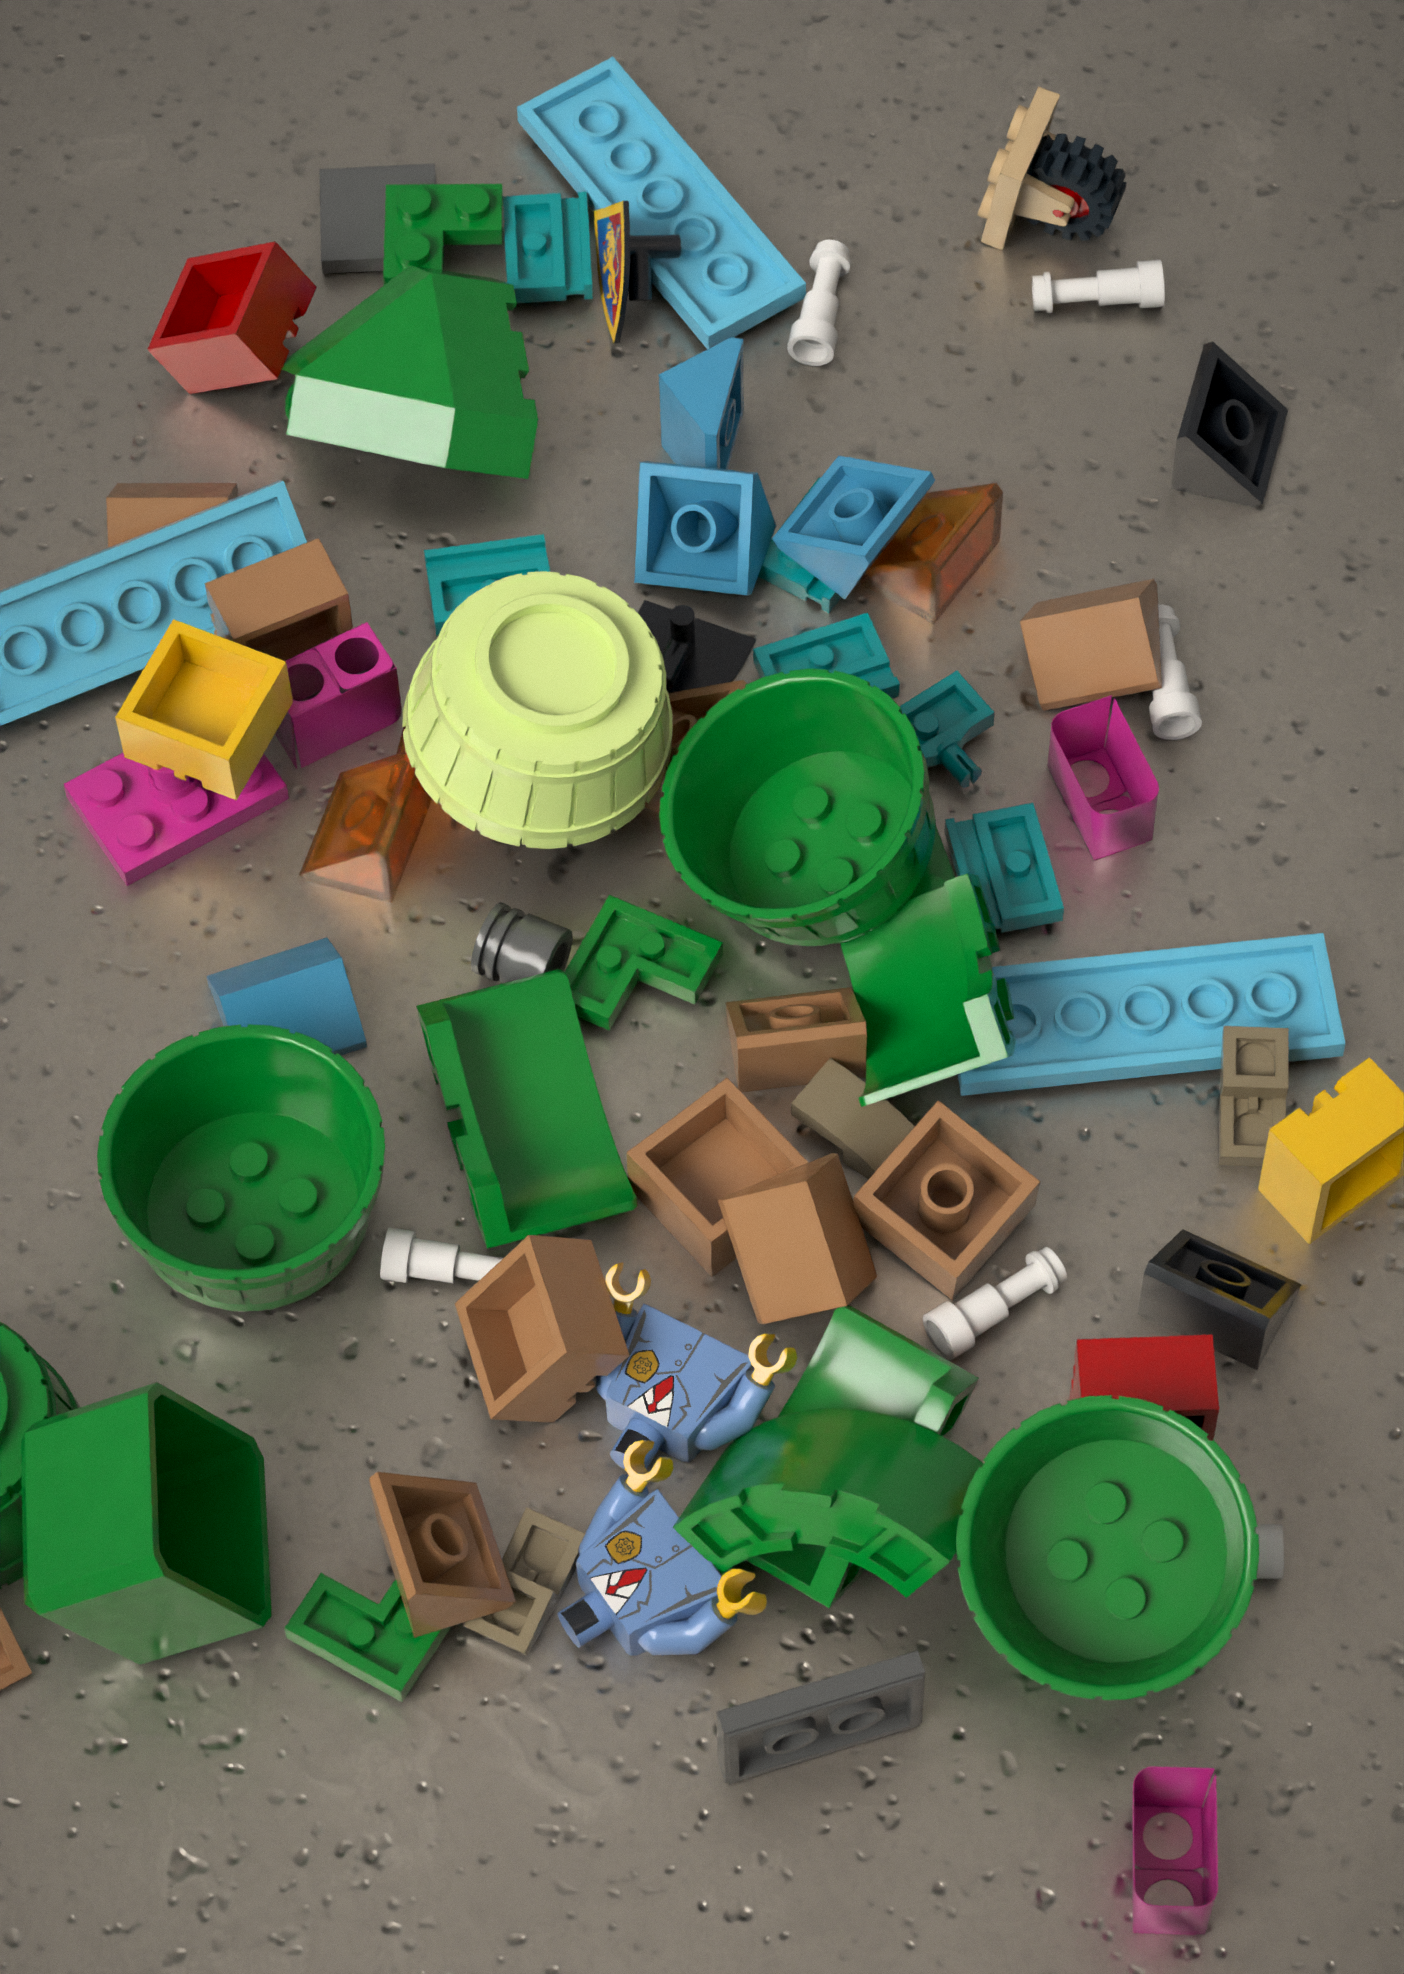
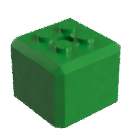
M158 1382L35 1422L24 1433L21 1441L24 1604L38 1615L139 1665L262 1628L272 1617L264 1457L254 1437Z

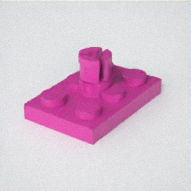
M124 753L63 784L66 797L127 886L289 799L287 785L265 754L262 755L237 800L203 788L202 781L190 776L186 781L175 777L172 769L162 767L156 770L125 758Z

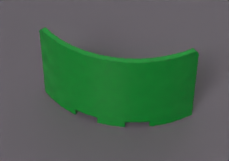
M967 873L944 881V887L909 898L903 907H899L896 910L897 913L872 931L864 932L865 934L860 937L840 943L854 995L866 1021V1085L861 1097H858L861 1107L1012 1056L1016 1040L1012 1030L1009 1031L1006 1022L1014 1019L1012 999L1006 979L996 980L992 970L989 955L1001 950L978 875Z
M556 969L416 1006L435 1084L440 1085L446 1111L456 1109L458 1120L447 1122V1128L459 1169L465 1171L470 1193V1203L487 1249L525 1239L528 1235L549 1233L628 1212L638 1207L636 1195L624 1170L602 1106L579 1024L569 978L563 970Z
M847 1305L839 1307L834 1311L814 1355L778 1417L811 1409H859L910 1421L932 1430L949 1440L979 1378L856 1308ZM798 1543L793 1551H777L746 1559L828 1608L843 1596L865 1570L851 1562L828 1555L829 1547Z
M843 1408L811 1409L790 1413L752 1428L751 1431L729 1444L673 1528L707 1561H710L721 1574L740 1562L761 1554L793 1551L798 1543L829 1547L828 1555L846 1560L868 1570L893 1586L907 1598L949 1564L955 1555L959 1515L963 1516L964 1512L961 1506L978 1467L982 1468L984 1463L958 1444L938 1433L890 1415Z

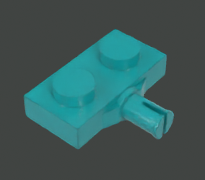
M956 670L902 704L900 708L902 709V714H906L914 727L926 759L927 767L943 764L959 782V785L962 788L969 787L970 781L973 784L979 779L982 769L972 761L962 747L971 739L994 726L995 712Z

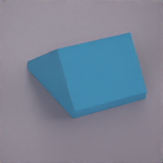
M730 337L659 374L661 446L675 464L728 470L744 412L743 339Z
M838 456L772 539L778 549L842 598L846 599L913 514L935 482V478L930 471Z
M651 461L640 462L634 583L746 596L752 594L776 528V523L758 473Z
M327 937L206 976L223 1026L241 1025V1027H247V1024L289 1029V1033L295 1034V1032L320 1041L330 1047L335 1055L337 1053L344 1055L367 1047V1041L342 957Z

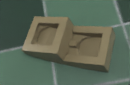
M1223 1026L1219 1108V1165L1262 1167L1269 1129L1286 1117L1289 1028Z
M830 1058L791 1102V1115L843 1150L842 1162L869 1179L915 1126L886 1099L861 1107L858 1097H861L866 1083Z
M526 1507L502 1557L516 1603L508 1609L467 1621L464 1627L524 1655H528L554 1612L577 1568L578 1548L585 1533Z

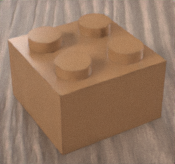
M938 1100L854 1195L853 1207L858 1214L861 1227L953 1301L1034 1208L1040 1181Z

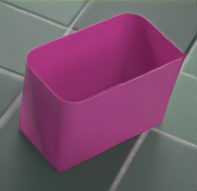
M368 622L286 660L293 703L277 729L275 736L296 769L294 734L300 765L303 768L394 724L401 717L402 704L397 668ZM370 670L363 674H357L361 671ZM340 687L350 690L341 694ZM320 691V693L314 698L306 701H301Z
M1112 695L1058 713L1052 720L1047 767L1093 860H1098L1153 840L1159 792L1158 782L1115 698L1107 732ZM1088 760L1102 765L1109 775L1107 788L1097 796L1086 797L1071 768L1073 764ZM1127 791L1130 798L1121 795ZM1104 810H1118V811H1119V812L1112 813V814H1101V813H1099V812H1102V811H1104Z
M1151 1766L1142 1769L1134 1779L1132 1795L1133 1933L1205 1935L1218 1892L1216 1773L1206 1796L1214 1768ZM1161 1813H1172L1182 1817L1188 1823L1193 1839L1190 1849L1183 1856L1177 1859L1166 1860L1156 1857L1147 1849L1143 1839V1831L1145 1825L1152 1817ZM1203 1868V1877L1199 1872L1193 1870ZM1161 1880H1173L1181 1883L1189 1890L1193 1898V1906L1151 1905L1144 1902V1896L1149 1887Z

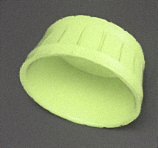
M540 571L528 572L527 575H522L521 573L492 582V584L483 587L464 600L452 612L444 623L438 638L421 658L413 675L403 707L402 727H405L403 731L405 750L411 767H415V775L424 790L436 804L440 803L442 805L441 809L457 822L472 831H480V835L519 847L520 844L526 845V848H566L568 844L577 846L593 842L611 834L613 829L617 831L632 821L645 808V803H649L663 781L662 778L666 772V767H668L672 750L673 715L669 695L666 690V670L658 643L647 624L634 608H631L625 600L606 587L602 586L601 588L597 586L596 582L570 574L563 576L560 575V572Z

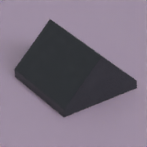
M1213 341L1203 346L1177 437L1171 489L1256 507L1264 502L1288 409Z
M1182 1229L1148 1262L1143 1275L1138 1315L1183 1336L1213 1335L1215 1351L1258 1370L1302 1284Z

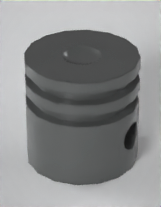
M500 902L489 912L477 936L472 952L471 971L481 976L486 974L487 978L493 981L500 980L501 983L556 969L564 971L571 952L572 931L530 913L525 915V912L520 909L513 908L511 910L509 905Z

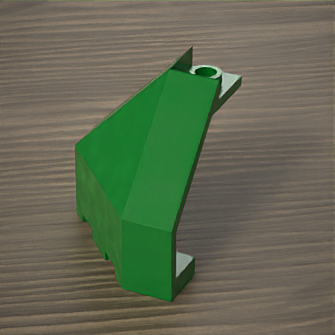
M409 266L286 359L282 370L295 375L294 384L288 390L285 403V411L288 418L286 435L446 469L528 479L538 425V415L535 400L525 399L522 392L521 378L525 379L529 372L523 334L522 332L511 331L508 311L512 312L517 305L514 285L491 277Z

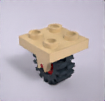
M1038 86L1029 108L1018 105L1007 133V138L1011 140L1008 141L1005 150L999 148L987 179L990 184L979 208L978 216L987 219L981 239L982 243L1003 250L1018 215L1027 217V220L1034 226L1040 221L1046 224L1044 232L1053 235L1055 229L1062 231V239L1072 240L1075 233L1078 234L1081 241L1090 240L1092 233L1099 237L1104 234L1106 228H1109L1126 189L1127 182H1123L1126 176L1123 168L1115 169L1118 160L1113 155L1105 158L1101 156L1104 148L1097 143L1090 149L1084 146L1086 138L1076 136L1072 143L1069 142L1067 134L1054 135L1050 133L1060 94Z

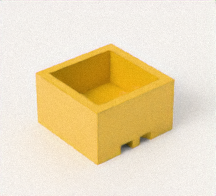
M173 619L115 717L124 757L156 770L162 767L172 769L175 777L186 781L189 776L202 781L203 788L237 800L293 703L286 661Z
M1370 1057L1338 1080L1333 1088L1339 1094L1338 1096L1332 1098L1324 1089L1314 1097L1312 1111L1309 1115L1299 1107L1269 1129L1258 1190L1308 1244L1314 1242L1404 1176V1093Z

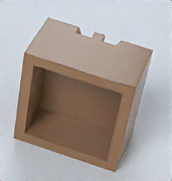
M319 538L205 583L208 604L213 612L210 614L211 621L216 629L213 631L214 635L283 661L353 629L349 594Z
M725 1078L626 1152L628 1179L636 1197L711 1277L737 1259L718 1199L809 1163L728 1078Z
M528 1235L454 1303L490 1418L493 1420L554 1423L576 1403L577 1392L588 1393L595 1387L593 1378L596 1375L607 1376L630 1356L592 1240Z

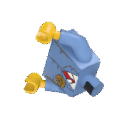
M623 1262L612 1266L606 1275L605 1283L609 1294L614 1298L612 1304L630 1356L607 1376L596 1375V1389L599 1395L606 1401L607 1421L613 1427L623 1431L610 1452L614 1462L625 1469L623 1461L627 1448L634 1442L641 1440L654 1441L653 1448L645 1456L644 1464L646 1469L658 1450L682 1462H690L701 1450L713 1451L751 1431L775 1388V1384L772 1381L774 1374H784L795 1366L797 1361L796 1350L793 1347H786L781 1353L779 1361L773 1366L768 1361L767 1350L774 1341L775 1334L757 1336L750 1345L748 1356L645 1303L637 1312L632 1308L634 1300L643 1297L651 1286V1277L646 1269L640 1271L635 1291L628 1293L622 1289L619 1283Z
M637 1441L627 1448L623 1463L628 1474L619 1476L605 1496L579 1545V1558L576 1560L578 1583L585 1596L558 1612V1617L564 1630L572 1642L579 1648L610 1629L630 1656H637L644 1652H648L653 1656L699 1654L737 1622L738 1612L756 1615L761 1613L766 1607L767 1598L765 1594L752 1592L745 1596L743 1600L741 1599L743 1587L748 1582L753 1581L755 1573L742 1569H732L721 1577L714 1565L706 1560L673 1528L679 1517L659 1489L649 1494L646 1487L649 1482L666 1480L671 1476L674 1469L673 1461L670 1457H660L650 1472L647 1471L644 1464L645 1456L653 1448L654 1441Z

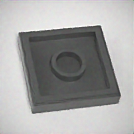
M435 163L319 169L321 264L323 274L383 271L386 184H436Z

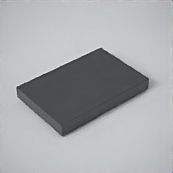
M918 1650L717 1711L718 1763L725 1783H735L920 1726L923 1715L926 1672Z

